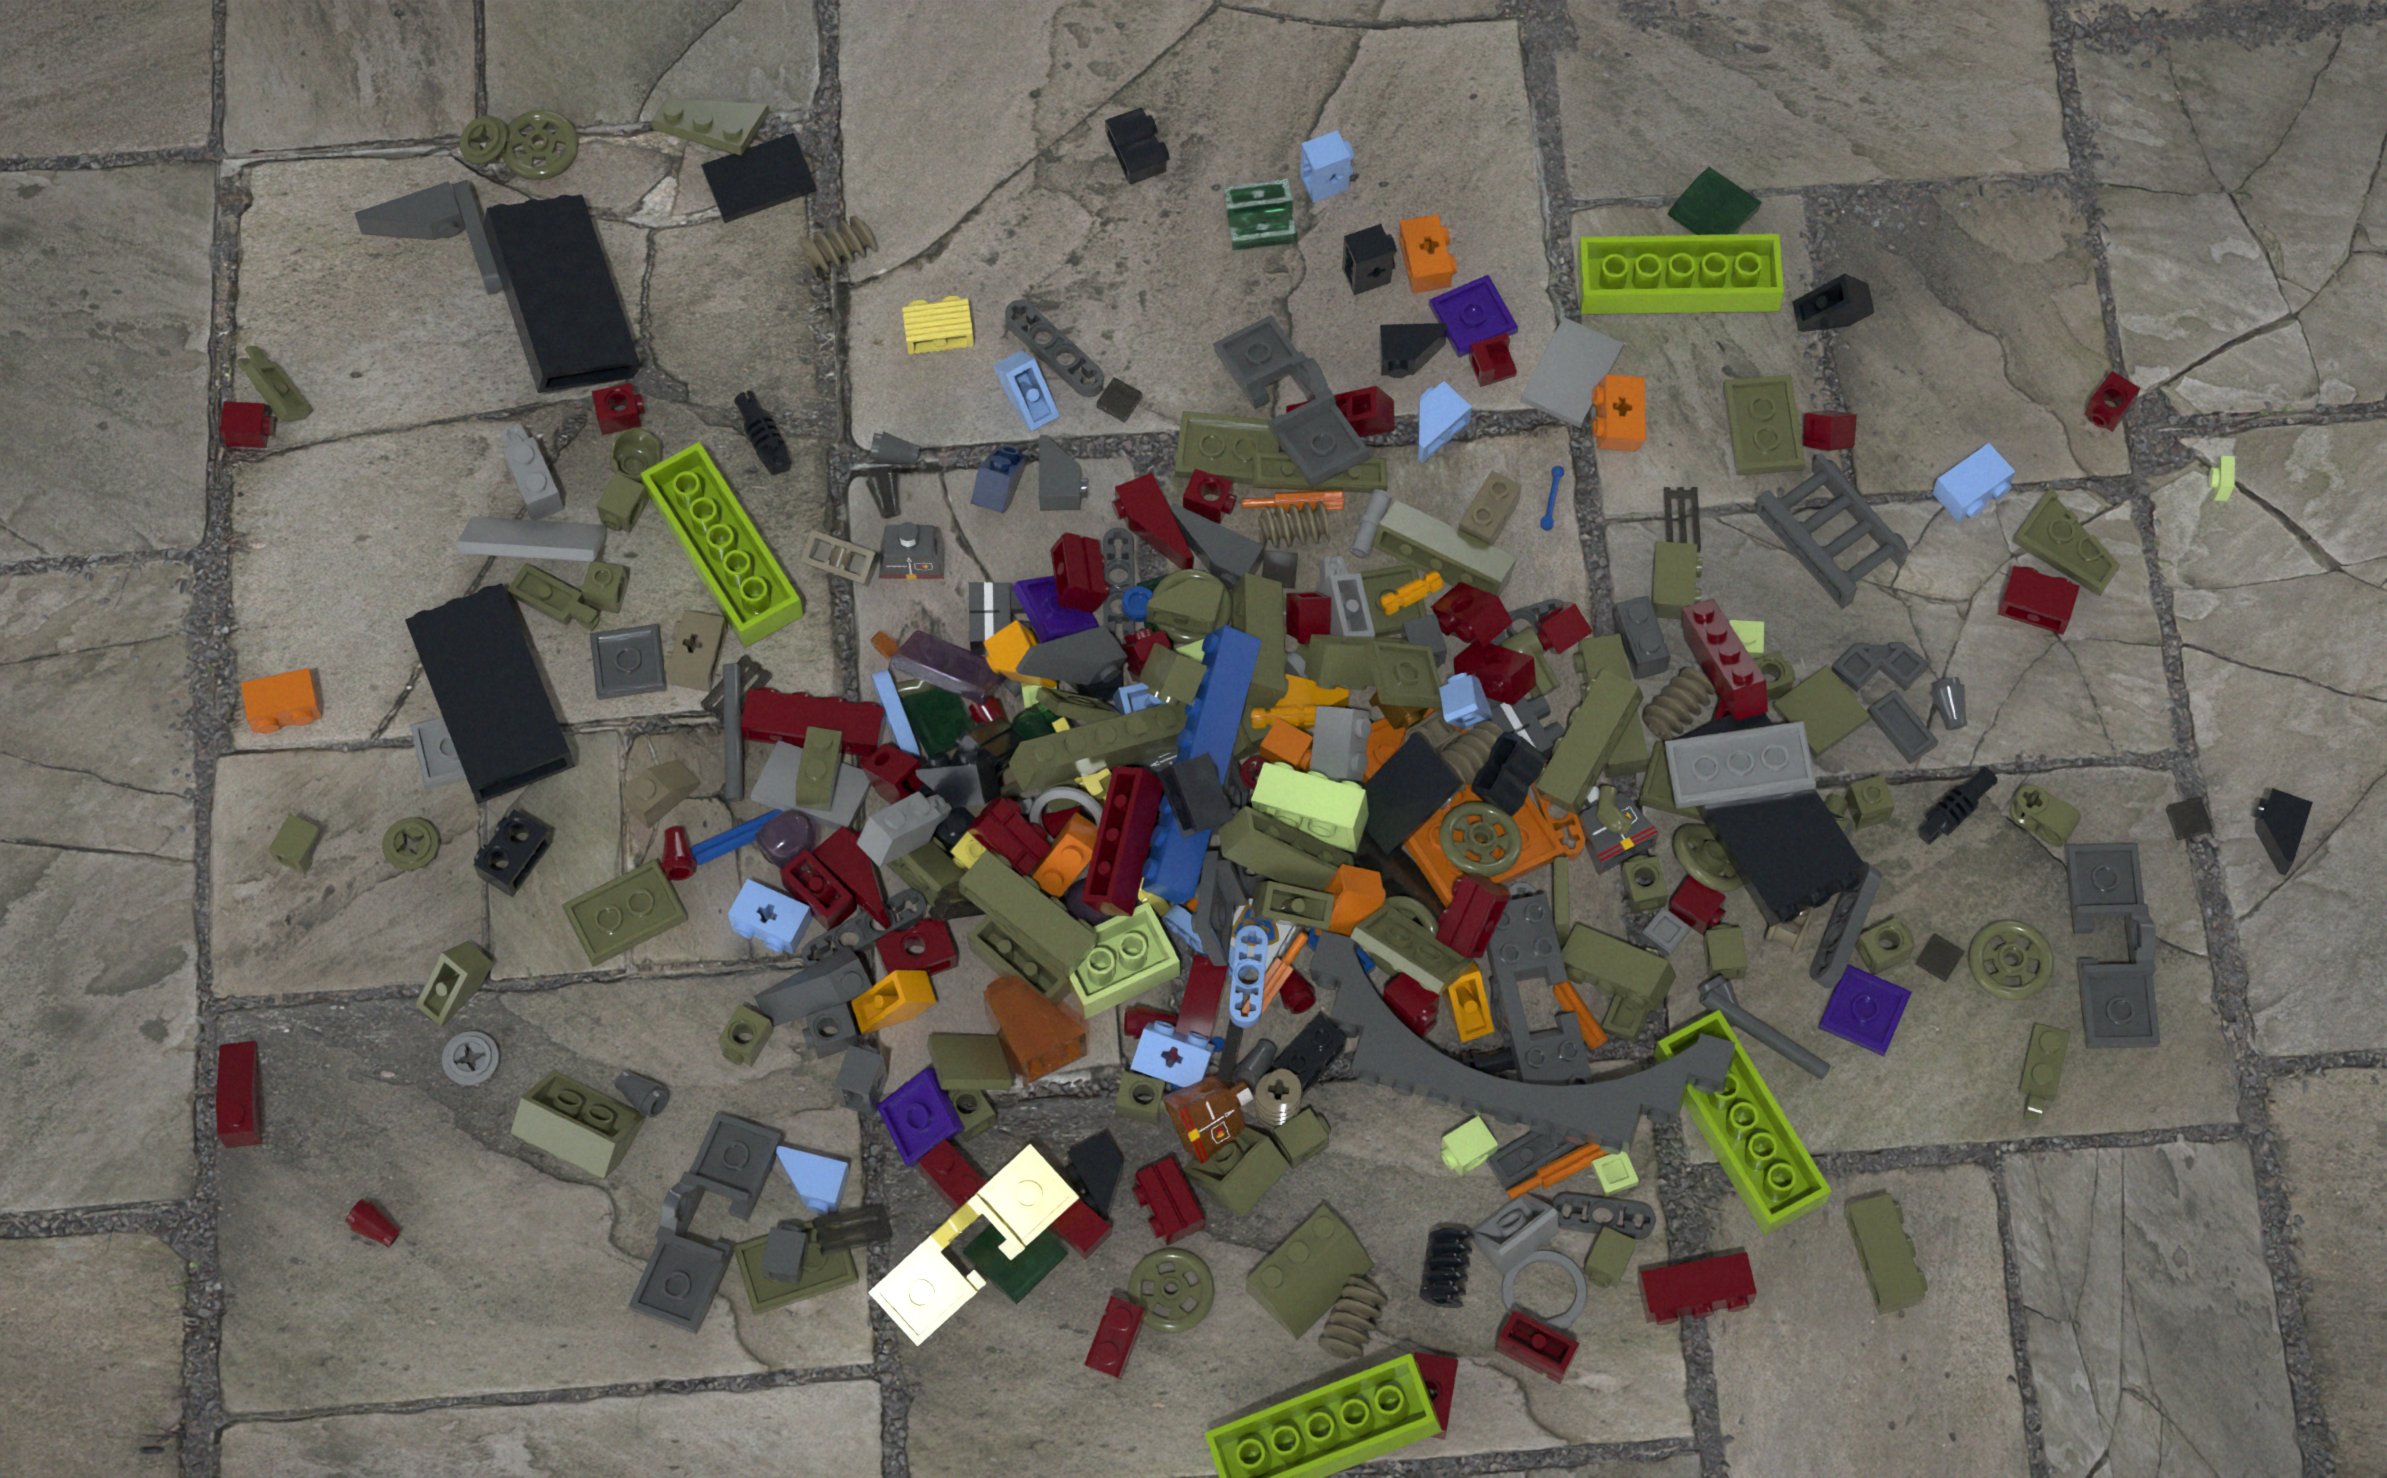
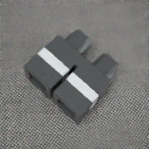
M969 582V639L971 656L985 655L986 648L983 642L1011 624V614L1025 613L1014 590H1010V583ZM1019 621L1030 630V621Z
M1543 695L1529 700L1523 697L1513 706L1505 703L1491 709L1493 717L1487 720L1495 723L1503 732L1522 736L1546 757L1545 761L1552 758V750L1557 739L1560 736L1564 737L1566 734L1558 722L1546 728H1543L1539 720L1549 716L1551 713L1549 704Z

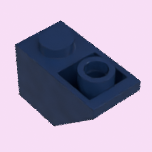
M996 447L978 468L970 504L1003 513L1012 503L1029 456L1019 454V450L1013 447Z

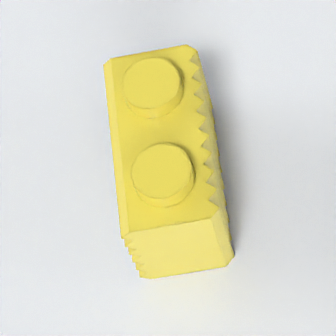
M948 296L943 298L941 302L928 303L925 300H915L909 303L908 306H902L908 354L932 353L933 351L938 352L940 350L945 351L947 349L952 350L954 348L974 346L968 298L961 299L958 296Z

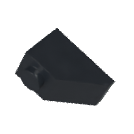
M1845 273L1792 301L1798 331L1801 332L1849 327L1875 313L1869 284Z
M1447 323L1380 325L1381 376L1389 375L1393 378H1403L1418 372L1446 345Z
M2272 788L2267 798L2260 797L2253 815V817L2259 819L2255 832L2278 873L2286 875L2294 862L2313 802Z

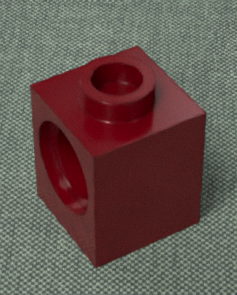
M2111 371L2090 399L2085 415L2095 425L2107 428L2113 432L2135 403L2141 388L2116 372ZM2104 401H2111L2117 406H2109Z
M631 383L592 391L597 420L602 435L641 427L639 415L645 414L641 394L634 395ZM617 406H626L622 411H613Z
M1195 468L1183 495V508L1212 522L1221 524L1225 513L1230 515L1235 506L1237 496L1233 495V481ZM1213 494L1219 498L1214 501H1208L1203 497Z
M1565 602L1534 623L1538 631L1536 635L1544 651L1550 650L1551 653L1561 654L1593 632L1577 605L1572 602Z

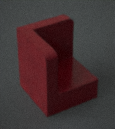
M1508 333L1470 344L1469 362L1480 387L1517 375V369L1509 352L1510 338Z
M1832 410L1805 413L1803 446L1825 450L1853 448L1855 445L1857 414Z

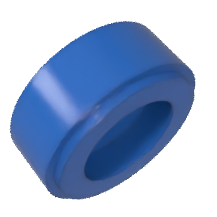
M1142 586L1128 589L1124 593L1121 603L1124 616L1133 622L1146 621L1147 604L1152 598V591Z

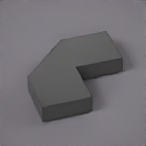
M1889 642V645L1855 643L1832 666L1831 670L1856 692L1879 670L1906 691L1928 669L1929 663L1904 642Z

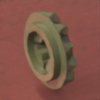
M486 115L474 119L466 126L461 135L460 151L462 155L472 164L477 163L485 166L488 161L496 162V156L500 152L505 153L504 145L510 141L507 135L508 128L495 116ZM486 136H489L492 140L486 142L485 147H482L479 143L485 141Z
M405 818L397 821L386 831L382 842V849L386 860L396 869L407 870L410 873L414 869H425L426 864L435 859L439 846L435 829L428 822L419 818ZM405 835L413 842L420 841L416 844L418 854L411 853L409 849L403 851L406 847Z

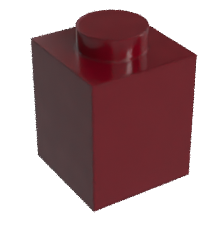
M224 401L219 432L227 447L266 448L268 436H272L274 432V418L269 416L264 403Z
M1318 591L1286 593V634L1296 638L1299 644H1310L1311 634L1330 635L1331 597Z
M1690 875L1672 899L1669 911L1704 936L1710 926L1719 925L1727 912L1723 909L1726 896L1706 887Z

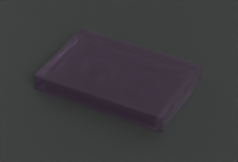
M916 630L891 656L889 667L981 705L990 698L1007 678L1001 672L996 674L988 665L986 657L920 630Z

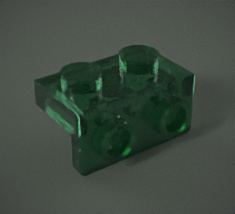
M947 678L941 679L933 690L906 695L901 701L904 712L928 758L956 749L954 744L961 733L965 730L972 732L974 729L972 720L968 718L959 701L957 692L953 689Z

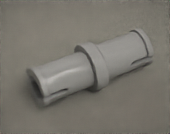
M1374 489L1372 491V496L1365 513L1359 516L1357 521L1359 528L1349 548V552L1356 557L1369 558L1378 525L1385 516L1393 499L1392 495L1383 490Z

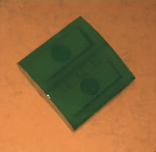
M1708 167L1683 192L1670 208L1667 215L1697 235L1738 234L1741 226L1758 212L1762 202L1711 167Z
M1288 178L1223 186L1233 251L1298 243Z
M991 1223L962 1253L966 1260L990 1279L994 1287L1017 1305L1068 1254L1049 1233L1043 1230L1021 1253H1018L1010 1260L998 1247L1006 1238Z

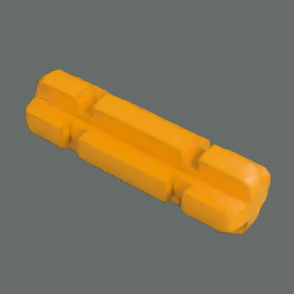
M1433 570L1423 575L1424 579L1417 578L1396 589L1395 594L1390 592L1380 598L1382 610L1386 615H1392L1399 611L1400 606L1405 608L1428 596V592L1434 593L1442 589V577L1436 570Z
M1298 705L1270 707L1268 711H1265V707L1253 708L1250 712L1251 725L1254 729L1266 728V725H1271L1272 727L1277 718L1292 726H1299V723L1304 722V726L1315 725L1317 705H1303V708L1299 709Z

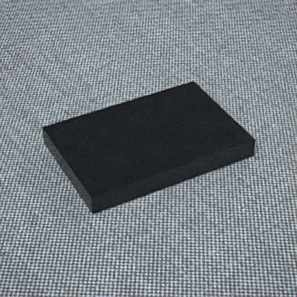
M794 133L747 148L742 156L733 153L701 164L702 171L724 223L816 192V185Z
M1415 732L1362 787V789L1366 790L1369 812L1364 829L1386 855L1391 857L1464 784V781L1421 733Z

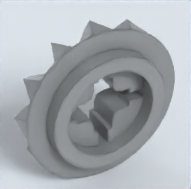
M467 1031L454 1036L446 1044L442 1053V1066L450 1080L460 1084L462 1087L466 1085L478 1087L481 1082L491 1079L495 1069L499 1067V1051L496 1044L489 1036L477 1031ZM468 1047L475 1057L481 1056V1059L475 1061L474 1071L469 1068L467 1063L461 1064L462 1061L467 1059Z

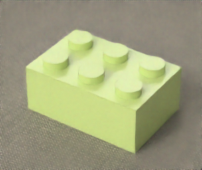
M1266 762L1263 763L1251 799L1254 810L1329 845L1355 853L1357 852L1369 816L1366 790L1362 789L1357 783L1351 781L1338 783L1328 780L1325 775L1315 771H1309L1307 774L1295 771L1292 766L1283 762H1275L1274 765Z
M1146 902L1134 908L1132 917L1116 916L1094 926V935L1097 936L1096 947L1068 979L1070 992L1086 1020L1180 976V960L1150 903Z

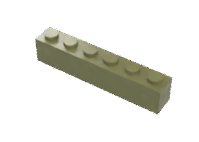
M1179 701L1176 707L1166 703L1020 742L1009 761V765L1024 793L1098 773L1105 768L1113 769V767H1120L1178 751L1179 748L1176 746L1179 733L1185 727L1187 720L1185 708L1187 704Z

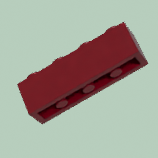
M1710 599L1682 608L1684 640L1734 720L1739 721L1768 712L1766 679L1716 601Z
M761 687L758 690L748 689L740 727L744 740L777 744L778 740L800 748L804 747L808 726L842 731V754L862 756L869 750L875 752L882 745L886 727V715L884 707H880L873 702L864 701L860 702V704L848 703L838 697L819 699L812 698L809 694L803 692H794L790 695L778 693L771 688Z
M1113 767L1081 898L1082 902L1102 915L1133 916L1142 878V869L1146 861L1163 790L1161 781L1144 768Z

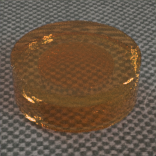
M878 631L870 639L872 646L891 663H896L903 655L901 649L881 631Z

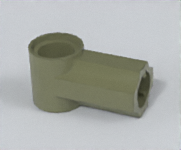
M1531 627L1500 642L1501 647L1534 657L1536 687L1529 692L1532 698L1541 695L1546 696L1560 687L1552 668L1543 655L1545 652L1541 642Z

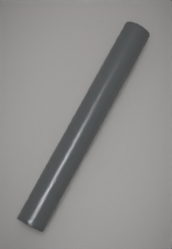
M729 663L723 665L726 801L738 802L743 800L740 665Z
M1710 989L1702 999L1701 1005L1712 1012L1720 1010L1728 1022L1818 1079L1822 1080L1828 1073L1831 1065Z

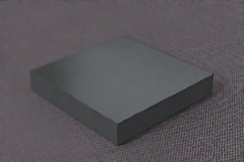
M658 624L589 633L598 700L666 690Z

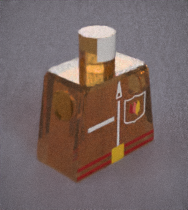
M1208 1077L1168 1094L1162 1099L1185 1151L1197 1162L1203 1164L1243 1131L1245 1125L1238 1109L1252 1101L1253 1096L1244 1082H1240L1228 1089L1215 1077Z

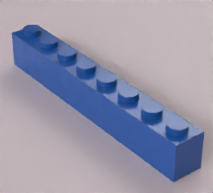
M1227 625L1207 634L1202 644V651L1204 652L1202 664L1207 666V669L1192 704L1186 705L1185 715H1187L1185 727L1178 735L1176 746L1179 750L1176 760L1171 766L1208 753L1211 761L1218 769V780L1223 788L1261 644L1260 639ZM1164 794L1159 805V811L1162 812L1160 821L1153 830L1150 843L1153 845L1150 858L1146 860L1142 869L1144 880L1141 890L1180 904L1194 898L1212 829L1183 839L1166 794Z

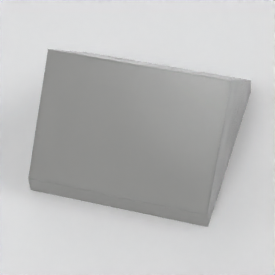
M1524 1193L1510 1200L1470 1232L1474 1234V1240L1471 1241L1504 1276L1559 1233L1558 1213L1553 1206Z

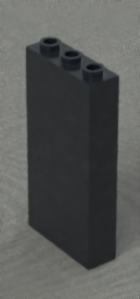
M560 195L556 198L545 200L530 199L524 203L497 204L487 208L483 229L537 392L542 393L634 378L639 358L583 195Z
M502 583L483 587L477 593L463 598L451 599L445 605L432 610L419 611L413 617L405 619L477 804L575 767Z
M1766 713L1735 721L1732 715L1729 714L1684 738L1766 727L1773 724ZM1816 789L1695 806L1771 927L1779 923L1787 924L1795 920L1800 912L1810 907H1821L1830 900L1831 896L1841 891H1852L1864 880L1865 865Z

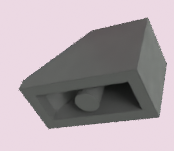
M1040 435V511L1080 510L1081 498H1087V478L1080 477V465L1047 435Z

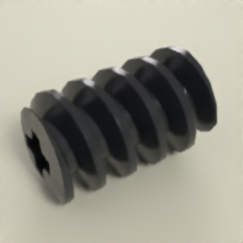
M1441 1228L1429 1233L1428 1241L1431 1245L1426 1250V1255L1429 1259L1424 1263V1269L1427 1273L1422 1276V1283L1426 1286L1420 1290L1422 1300L1436 1307L1460 1308L1464 1306L1456 1301L1455 1297L1466 1295V1290L1458 1287L1457 1283L1468 1282V1276L1460 1273L1459 1269L1470 1268V1262L1462 1259L1461 1255L1472 1254V1248L1464 1245L1463 1241L1474 1240L1473 1233L1455 1228Z

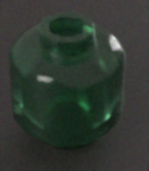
M1037 702L1015 715L1012 720V731L1016 730L1026 741L1057 733L1052 723L1062 717L1055 715L1043 704Z

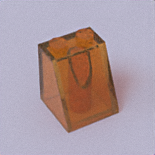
M1013 976L1007 980L1005 978L997 979L987 986V990L983 991L986 1017L998 1036L1023 1086L1087 1056L1086 1034L1083 1027L1017 977Z

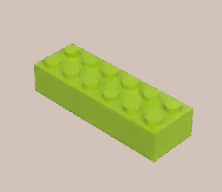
M1780 234L1580 237L1577 254L1580 314L1776 312L1780 310L1784 295Z
M700 442L640 473L649 499L744 649L804 616L799 596Z
M1717 1010L1658 1041L1654 1057L1659 1064L1673 1058L1697 1043L1700 1033L1735 1042V1055L1724 1093L1714 1092V1094H1705L1695 1090L1693 1085L1688 1084L1683 1104L1765 1237L1826 1204L1832 1190L1720 1010Z
M1409 1353L1207 1431L1204 1434L1219 1478H1324L1443 1431L1419 1365L1412 1353Z

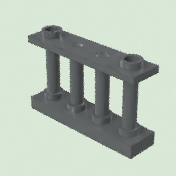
M1820 453L1815 457L1812 472L1815 475L1782 498H1776L1770 490L1759 496L1755 512L1841 609H1844L1854 600L1857 591L1856 582L1889 558L1899 568L1905 564L1909 549L1904 538L1898 533H1893L1844 479L1837 464L1832 460H1827ZM1824 485L1836 500L1805 522H1798L1792 516L1789 509ZM1846 509L1858 524L1826 547L1819 546L1812 538L1811 533ZM1868 533L1880 548L1848 572L1842 571L1836 565L1833 558Z

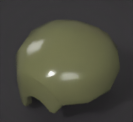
M636 427L623 430L611 444L609 457L613 472L638 483L642 482L640 473L660 463L659 441L648 430Z

